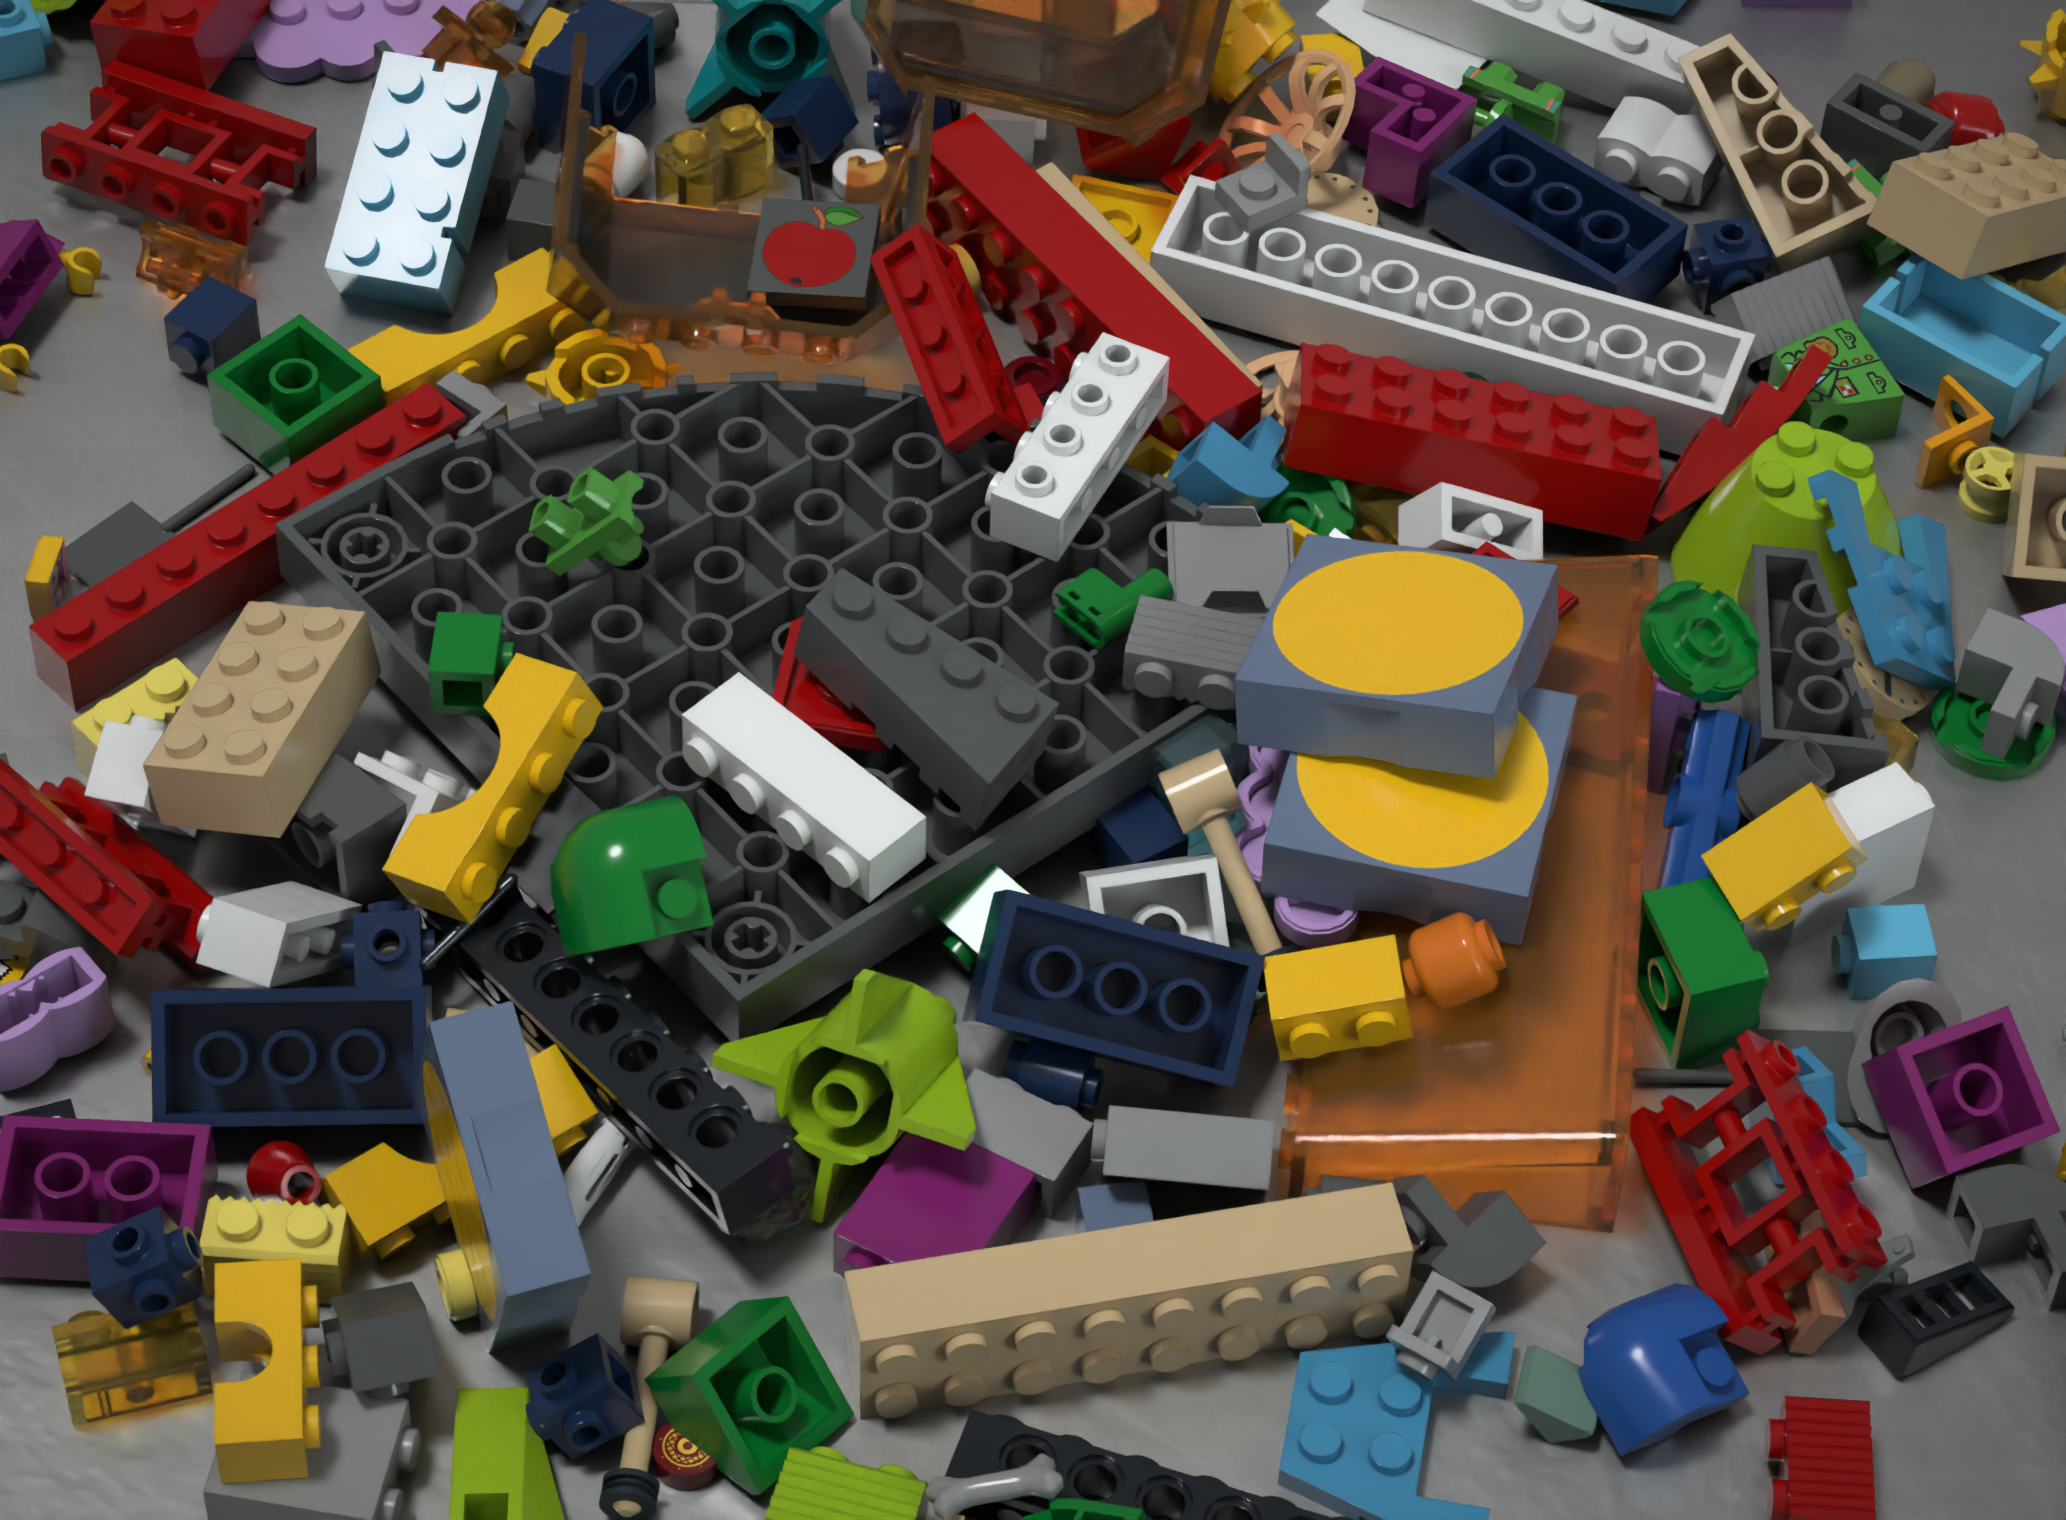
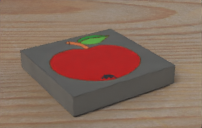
M763 198L747 286L748 303L866 311L873 274V266L869 257L876 253L882 219L880 204Z

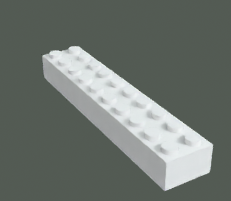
M1194 175L1189 176L1151 250L1150 266L1199 317L1301 346L1302 342L1317 346L1326 343L1335 344L1347 349L1350 353L1374 358L1392 356L1404 360L1409 365L1436 371L1440 369H1454L1464 373L1469 378L1492 383L1501 381L1515 382L1530 391L1554 396L1572 394L1591 404L1610 408L1620 406L1633 407L1648 416L1656 417L1659 449L1677 455L1683 453L1695 431L1711 416L1725 425H1728L1731 421L1746 385L1756 335L1307 207L1250 233H1246L1214 198L1216 182Z

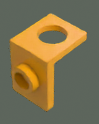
M1950 374L1941 378L1932 414L1933 420L1945 431L1925 440L1920 455L1915 482L1922 489L1953 474H1963L1966 458L1971 452L1988 446L1994 417ZM1952 399L1961 405L1967 417V420L1958 424L1952 414Z

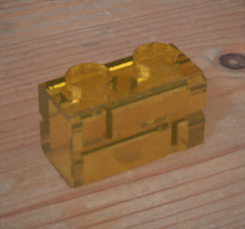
M193 1301L181 1305L165 1315L154 1317L127 1330L110 1313L105 1314L98 1310H87L77 1313L67 1323L51 1326L73 1426L213 1394L207 1356Z

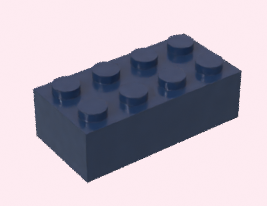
M1501 114L1431 172L1424 222L1477 256L1643 303H1648L1679 276L1688 224L1504 114Z
M1005 889L993 893L962 1022L1029 1040L1033 1039L1094 1054L1099 1058L1216 1088H1234L1265 956Z
M432 985L152 990V1122L208 1124L211 1127L423 1124L415 1089L428 1023L433 1021Z

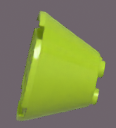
M1792 421L1783 424L1779 428L1778 434L1763 442L1685 515L1675 533L1671 550L1670 571L1672 582L1686 580L1700 582L1703 584L1699 588L1705 589L1712 594L1720 590L1738 604L1737 594L1753 544L1811 550L1817 554L1838 611V618L1853 606L1847 589L1858 584L1849 560L1833 553L1826 530L1836 527L1826 497L1814 501L1808 478L1830 469L1857 482L1870 543L1894 555H1900L1905 559L1897 525L1898 520L1874 469L1873 452L1862 443L1852 442L1833 432L1813 429L1804 422Z

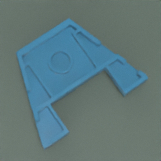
M1830 469L1809 477V487L1814 501L1826 497L1836 527L1826 530L1833 553L1849 560L1858 585L1847 589L1874 666L1931 691L1955 684V649L1952 638L1947 545L1944 525L1920 513L1898 520L1897 525L1904 559L1900 555H1894L1870 543L1857 482Z
M1515 1332L1483 1333L1456 1381L1439 1372L1435 1374L1432 1381H1428L1409 1371L1395 1361L1400 1351L1391 1343L1300 1352L1279 1468L1278 1485L1354 1520H1361L1362 1517L1367 1520H1488L1490 1508L1417 1496L1416 1491L1432 1389L1440 1388L1505 1400Z

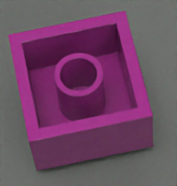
M2009 1006L1900 1045L1861 1064L1912 1189L2061 1132Z

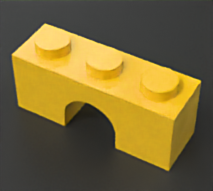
M301 1258L215 1263V1328L221 1363L252 1361L266 1366L259 1374L247 1380L214 1383V1445L221 1484L308 1478V1449L321 1448L319 1405H308L307 1388H319L321 1385L318 1344L307 1345V1328L320 1327L319 1295L317 1285L304 1286Z

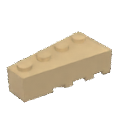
M1731 33L1677 58L1683 82L1760 237H1764L1769 244L1772 262L1779 275L1822 259L1879 232L1867 225L1877 198L1852 174L1851 168L1837 153H1834L1814 131L1813 125L1800 111H1797L1779 91V87Z

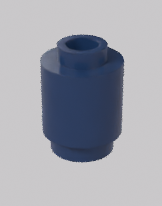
M1033 1039L1029 1043L1014 1040L1005 1061L1002 1077L1016 1082L1028 1093L1054 1105L1070 1107L1081 1115L1084 1107L1090 1109L1096 1107L1103 1085L1104 1070L1095 1068L1094 1054Z

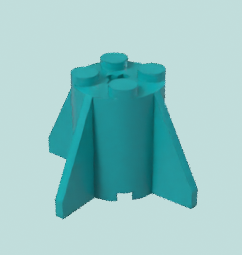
M711 0L717 5L715 42L686 99L685 113L695 119L735 86L749 95L761 97V91L769 93L780 92L781 94L793 81L832 75L838 87L843 91L849 106L855 114L854 103L830 45L831 9L842 0Z

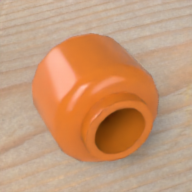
M1463 912L1451 914L1412 932L1408 942L1410 958L1401 962L1404 978L1413 996L1418 999L1427 995L1433 1005L1442 1010H1452L1493 992L1498 985V971L1506 968L1501 946L1487 920L1482 919L1476 922L1472 916Z

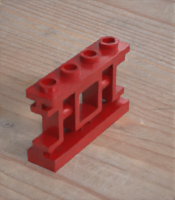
M114 59L101 71L102 88L95 86L90 91L91 120L94 122L86 130L58 122L55 126H47L41 132L42 172L46 179L242 247H246L253 240V225L260 226L265 221V192L260 191V189L268 181L294 190L298 185L306 187L317 175V128ZM168 146L196 157L188 165H184L158 156V154Z
M0 758V853L116 956L132 959L141 945L146 950L155 951L162 941L196 972L208 973L212 968L196 963L201 943L197 941L196 933L200 917L206 907L212 904L214 897L122 817L84 796L86 786L79 780L66 777L58 788L53 783L44 781L39 790H37Z
M1747 1030L1737 1037L1741 1051L1731 1048L1722 1055L1734 1083L1697 1111L1692 1104L1670 1094L1661 1101L1663 1110L1659 1113L1642 1106L1622 1122L1701 1291L1714 1299L1729 1319L1719 1329L1724 1340L1763 1356L1783 1341L1777 1327L1787 1330L1797 1322L1784 1293L1823 1265L1828 1274L1851 1283L1861 1276L1858 1268L1862 1265H1867L1877 1270L1888 1262V1259L1877 1239L1882 1235L1878 1221L1871 1211L1858 1201L1850 1184L1854 1180V1173L1850 1165L1831 1146L1823 1130L1827 1126L1825 1114L1815 1100L1804 1092L1796 1076L1801 1072L1797 1058L1780 1040L1770 1041ZM1767 1101L1777 1122L1765 1117L1747 1131L1741 1119ZM1719 1136L1724 1149L1700 1166L1691 1146L1701 1150ZM1771 1156L1787 1190L1747 1219L1732 1188V1184ZM1817 1209H1820L1830 1231L1819 1226L1799 1240L1794 1226ZM1771 1244L1777 1258L1752 1275L1742 1253L1749 1257H1754Z

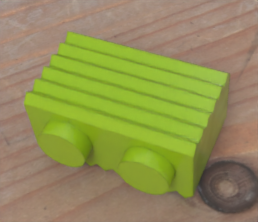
M790 1447L787 1459L784 1460L783 1470L780 1472L778 1483H776L774 1494L771 1496L765 1520H925L928 1506V1497L926 1495L928 1482L917 1479L913 1472L899 1465L884 1464L876 1469L849 1462L844 1454L829 1447H814L810 1451Z

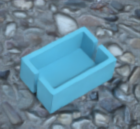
M1914 252L1897 269L1896 277H1890L1862 305L1858 328L1895 380L1936 402L1941 378L1950 374L1994 417L1991 432L2002 438L2031 409L2033 400L2038 401L2061 377L2066 369V316L1986 273L1961 280ZM1952 399L1951 410L1967 418L1961 405Z

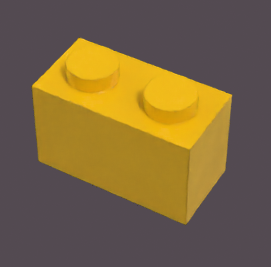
M1812 782L1701 855L1739 919L1758 932L1764 928H1767L1769 931L1776 930L1790 923L1801 913L1802 908L1800 905L1820 891L1823 894H1829L1846 886L1856 877L1857 871L1855 868L1869 860V857L1829 794Z
M1395 934L1265 957L1263 967L1270 1016L1280 1061L1296 1058H1315L1325 1053L1365 1046L1379 1047L1390 1042L1413 1038Z

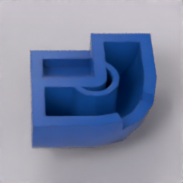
M1679 1283L1669 1285L1615 1306L1586 1326L1589 1330L1584 1339V1365L1577 1372L1587 1398L1620 1457L1666 1439L1688 1423L1736 1405L1750 1393L1715 1333L1729 1319L1714 1299L1695 1286Z

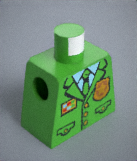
M1852 318L1842 320L1782 347L1773 355L1767 383L1777 390L1795 360L1812 344L1833 357L1798 409L1785 423L1792 421L1804 422L1813 429L1833 432L1852 442L1895 436L1905 394Z

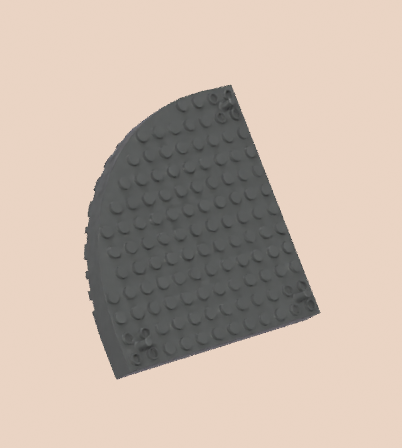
M777 372L730 373V382L694 384L693 375L676 376V385L641 390L640 382L595 389V398L564 406L560 398L538 403L539 412L524 415L507 421L504 414L482 421L481 431L457 440H453L450 434H447L374 469L275 524L281 576L311 607H332L335 609L366 612L382 671L379 677L482 784H484L495 767L500 751V733L497 723L491 716L432 713L428 668L437 612H476L480 614L503 615L504 642H515L516 653L578 672L604 708L597 717L593 731L583 740L563 775L602 810L675 795L682 798L692 812L707 856L700 859L714 925L638 942L637 944L732 1042L772 1030L856 977L864 968L869 969L939 925L940 923L936 916L993 862L1008 876L1014 878L1095 827L1098 816L1146 786L1152 791L1162 785L1158 776L1159 773L1212 750L1219 749L1237 737L1236 708L1230 711L1228 709L1215 710L1204 706L1199 701L1190 703L1186 698L1178 701L1174 696L1154 698L1140 693L1135 688L1128 691L1122 686L1124 651L1131 629L1102 649H1097L1063 624L1053 612L1062 605L1060 598L1053 593L1090 568L1101 571L1121 588L1151 568H1157L1168 578L1166 523L1199 522L1210 505L1204 502L1199 507L1177 494V484L1159 473L1151 478L1143 472L1126 465V460L1059 561L1055 562L990 536L991 509L985 506L987 489L995 474L998 472L1005 473L1012 464L1016 446L992 431L960 454L955 453L945 446L921 386L904 384L902 392L864 387L865 378L845 375L817 374V382L777 381ZM1034 418L1033 422L1028 424L1032 433L1041 422V419ZM590 467H593L611 481H614L628 470L644 480L642 489L632 497L633 514L641 520L644 526L643 532L639 534L642 546L638 558L625 566H615L604 558L596 560L589 556L561 576L545 566L550 546L529 531L533 510L537 503L551 494L573 509L574 507L567 502L570 486L579 474ZM841 568L1059 703L1044 752L976 831L959 817L961 807L944 791L936 794L919 778L921 769L898 746L893 750L888 749L880 753L834 745L926 816L925 859L870 903L849 887L843 888L837 885L827 875L824 867L804 851L790 848L780 838L777 830L757 814H749L743 811L734 802L730 793L710 777H701L689 767L682 753V714L738 672L772 697L791 622L804 615L806 605Z

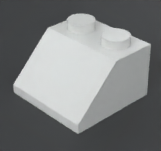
M1209 853L1079 872L1084 909L1230 947L1217 857Z

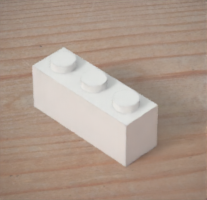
M294 881L213 898L212 904L206 907L198 923L196 937L201 946L196 963L268 988L341 969V933L353 932L352 913H361L362 904Z

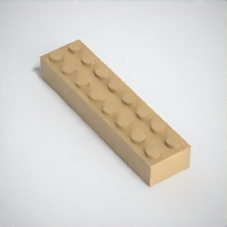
M1393 1183L844 1271V1352L860 1419L876 1416L897 1418L917 1409L947 1404L968 1406L979 1402L983 1398L1013 1393L1034 1395L1042 1393L1051 1387L1084 1381L1105 1383L1116 1379L1120 1375L1150 1370L1171 1372L1181 1369L1187 1364L1221 1358L1236 1361L1248 1358L1257 1352L1287 1347L1308 1349L1317 1346L1323 1341L1353 1336L1362 1338L1381 1336L1389 1331L1392 1324L1400 1327L1403 1323L1414 1252Z

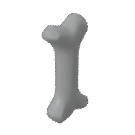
M1041 1453L1026 1465L1016 1469L970 1478L936 1476L926 1487V1495L928 1500L934 1503L933 1510L935 1515L942 1520H951L962 1510L973 1506L1025 1496H1037L1051 1500L1062 1490L1064 1481L1061 1474L1056 1472L1054 1460Z

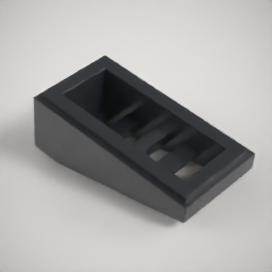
M1972 1261L1872 1298L1859 1325L1858 1335L1895 1377L1900 1378L1920 1370L2010 1318L2015 1307ZM1959 1290L1975 1309L1970 1310L1955 1292Z

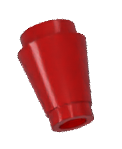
M274 1141L268 1143L256 1151L248 1164L246 1180L249 1191L255 1199L259 1198L263 1203L273 1199L277 1205L284 1200H287L291 1206L298 1201L303 1205H308L318 1197L321 1191V1178L309 1156L300 1146L292 1142ZM295 1174L291 1185H288L289 1179Z

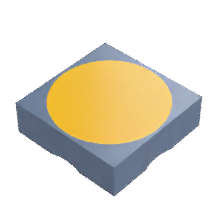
M1307 534L1234 679L1238 744L1322 756L1366 757L1394 763L1402 767L1495 779L1518 726L1520 703L1525 693L1537 681L1559 629L1558 565Z
M1532 686L1529 688L1520 703L1518 726L1495 779L1402 767L1394 763L1366 757L1322 756L1290 751L1264 841L1260 892L1350 911H1377L1395 914L1424 925L1431 924L1451 914L1463 912L1472 916L1476 922L1486 919L1498 941L1521 946L1538 880L1545 829L1549 820L1554 815L1571 746L1577 695Z
M513 1001L431 1021L428 1023L415 1094L458 1246L465 1255L472 1277L478 1304V1316L488 1352L492 1353L568 1332L577 1313L578 1296L584 1295L591 1277V1271L550 1136Z

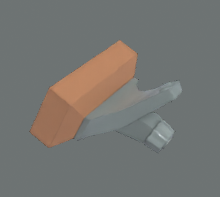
M1817 1209L1794 1226L1799 1240L1819 1226L1824 1228L1820 1210ZM1904 1234L1881 1242L1880 1245L1888 1262L1877 1270L1867 1265H1862L1858 1268L1861 1276L1851 1283L1828 1274L1823 1265L1784 1293L1797 1321L1787 1330L1783 1329L1788 1352L1813 1355L1832 1333L1837 1332L1852 1315L1853 1305L1857 1298L1876 1297L1908 1285V1273L1900 1266L1915 1257L1910 1237ZM1771 1244L1764 1248L1767 1263L1777 1258Z

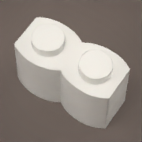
M1624 97L1597 138L1594 169L1618 183L1633 187L1647 186L1662 198L1683 205H1700L1724 167V163L1700 116L1677 115L1666 106L1643 97Z

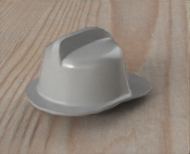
M1921 978L1899 981L1867 1002L1855 1018L1852 1029L1853 1053L1849 1061L1846 1079L1848 1098L1858 1119L1875 1132L1889 1134L1861 1064L1895 1047L1962 1023L1961 1010L1952 993L1937 982Z

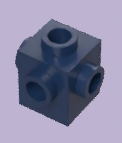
M1749 216L1694 224L1689 250H1684L1682 254V269L1685 280L1689 284L1703 315L1713 314L1711 312V305L1729 294L1762 282L1765 273L1769 272L1772 266L1769 244L1764 237L1759 238Z
M381 901L368 904L367 913H352L353 932L341 933V960L343 973L354 972L355 986L425 985V970L419 967V960L436 945L435 928L423 929L420 910H408V905L405 902ZM394 946L398 948L390 955L380 954L387 947ZM437 962L431 968H437Z
M160 1206L135 1215L120 1224L84 1239L92 1295L126 1330L154 1317L165 1315L181 1305L202 1297L197 1267L201 1266L204 1261L200 1244L189 1227L179 1228Z
M599 1333L588 1337L526 1371L531 1401L526 1404V1413L531 1426L542 1440L548 1441L552 1439L572 1460L645 1422L635 1370Z

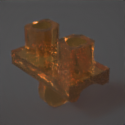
M479 1L468 12L466 22L444 5L432 16L442 29L421 51L429 59L435 60L442 72H444L446 62L498 71L501 79L506 78L514 70L505 59L493 51L506 45L514 35L516 28L515 15L501 1Z
M149 218L140 224L139 234L142 239V251L136 267V277L156 284L160 296L176 300L182 294L189 295L208 276L239 290V281L246 275L248 258L246 246L230 240L220 244L200 237L195 228L179 222L170 226Z

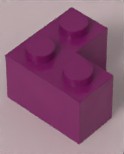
M1378 56L1354 78L1356 88L1354 108L1341 139L1360 146L1367 151L1362 187L1384 196L1391 202L1413 208L1428 194L1431 172L1471 140L1478 99Z

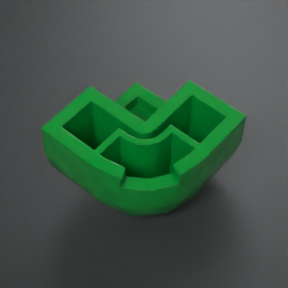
M675 795L603 810L577 821L578 824L562 840L554 864H550L551 894L565 956L615 948L714 925L700 859L707 857L700 831L692 812L684 800Z

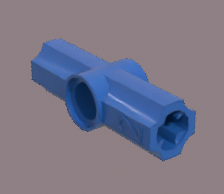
M1698 709L1693 713L1685 745L1681 774H1677L1665 806L1663 827L1669 830L1657 889L1712 877L1713 875L1701 855L1736 832L1742 812L1735 798L1736 793L1739 792L1736 779L1741 774L1751 722L1744 720L1739 714L1720 709Z

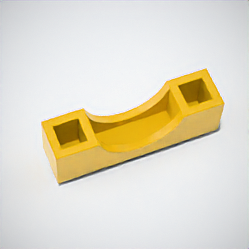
M542 247L494 272L496 302L491 311L473 326L453 333L434 335L417 333L398 325H393L347 349V351L381 376L384 408L426 382L437 390L436 383L452 370L473 383L483 385L511 369L521 367L528 360L558 345L575 333L586 330L584 287Z
M519 653L514 655L483 705L497 723L500 733V751L491 774L473 795L460 804L436 813L415 815L382 868V871L410 903L470 925L483 903L494 893L498 879L517 848L527 839L531 825L550 794L560 785L564 771L583 740L593 731L597 717L604 708L578 672Z
M553 1044L529 1059L558 1159L588 1139L584 1130L597 1115L598 1110L557 1045ZM384 1142L328 1173L321 1181V1191L317 1197L320 1204L323 1206L328 1203L333 1209L342 1204L347 1210L352 1255L356 1262L374 1252H377L381 1260L393 1256L417 1239L412 1231L413 1229L432 1218L436 1220L439 1226L451 1222L436 1164L422 1163L409 1159L393 1150Z

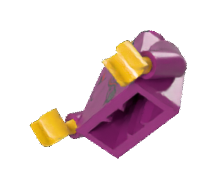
M38 219L10 220L0 223V339L10 338L61 268L66 269V285L72 292L80 295L91 294L94 290V279H100L102 262L97 251L88 247L76 248L71 252L63 249L65 242L45 233ZM18 344L0 346V388L2 390L15 392L18 389L17 377L10 368H17L25 375L31 376L30 358L23 346Z

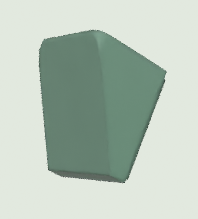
M1537 1345L1528 1346L1522 1364L1514 1405L1550 1444L1591 1436L1595 1431L1598 1415L1586 1396L1577 1372L1581 1366Z

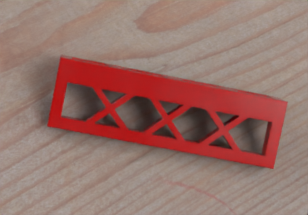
M916 224L869 258L946 447L960 454L994 431L1017 447L1022 435L1026 431L1031 432L957 252L919 224Z

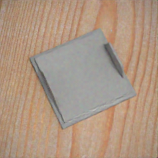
M1209 506L1199 522L1166 523L1168 579L1174 589V597L1171 601L1265 619L1294 561L1292 523H1261L1254 506Z

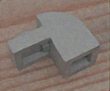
M1989 607L1965 649L1955 690L1993 704L1980 751L2004 760L2015 737L2026 740L2035 721L2050 726L2062 686L2065 667L2058 647L2044 632L2025 621Z

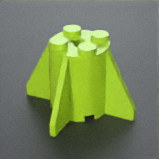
M864 968L854 978L852 991L826 1016L724 1043L712 1056L711 1067L774 1087L775 1106L780 1118L782 1119L787 1115L790 1124L798 1132L793 1139L805 1151L821 1159L810 1214L811 1220L823 1223L832 1213L856 1165L866 1162L870 1156L886 1151L904 1131L963 1151L974 1140L976 1125L958 1053V1033L955 1029L956 1012L954 1007L945 998L934 996L930 991L917 984Z

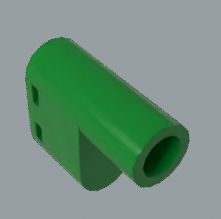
M1090 568L1053 593L1060 598L1062 603L1053 612L1063 624L1091 646L1102 649L1131 629L1140 595L1171 601L1174 597V589L1167 576L1157 568L1149 569L1123 588L1101 571Z

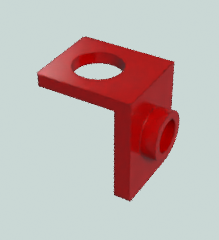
M1219 137L1210 146L1199 140L1160 177V180L1167 189L1175 195H1180L1190 175L1216 182L1243 169L1228 144Z

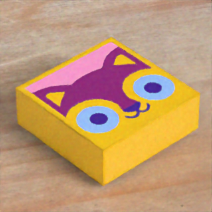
M42 535L35 548L24 579L30 616L33 618V622L38 621L62 606L71 580L64 537Z

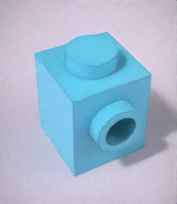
M0 0V81L47 70L44 46L52 45L53 40L45 12L35 13L30 0Z
M1870 904L1864 907L1847 908L1841 935H1834L1831 942L1833 969L1836 974H1844L1850 1000L1875 998L1899 981L1913 978L1931 980L1938 956L1925 904L1890 906Z

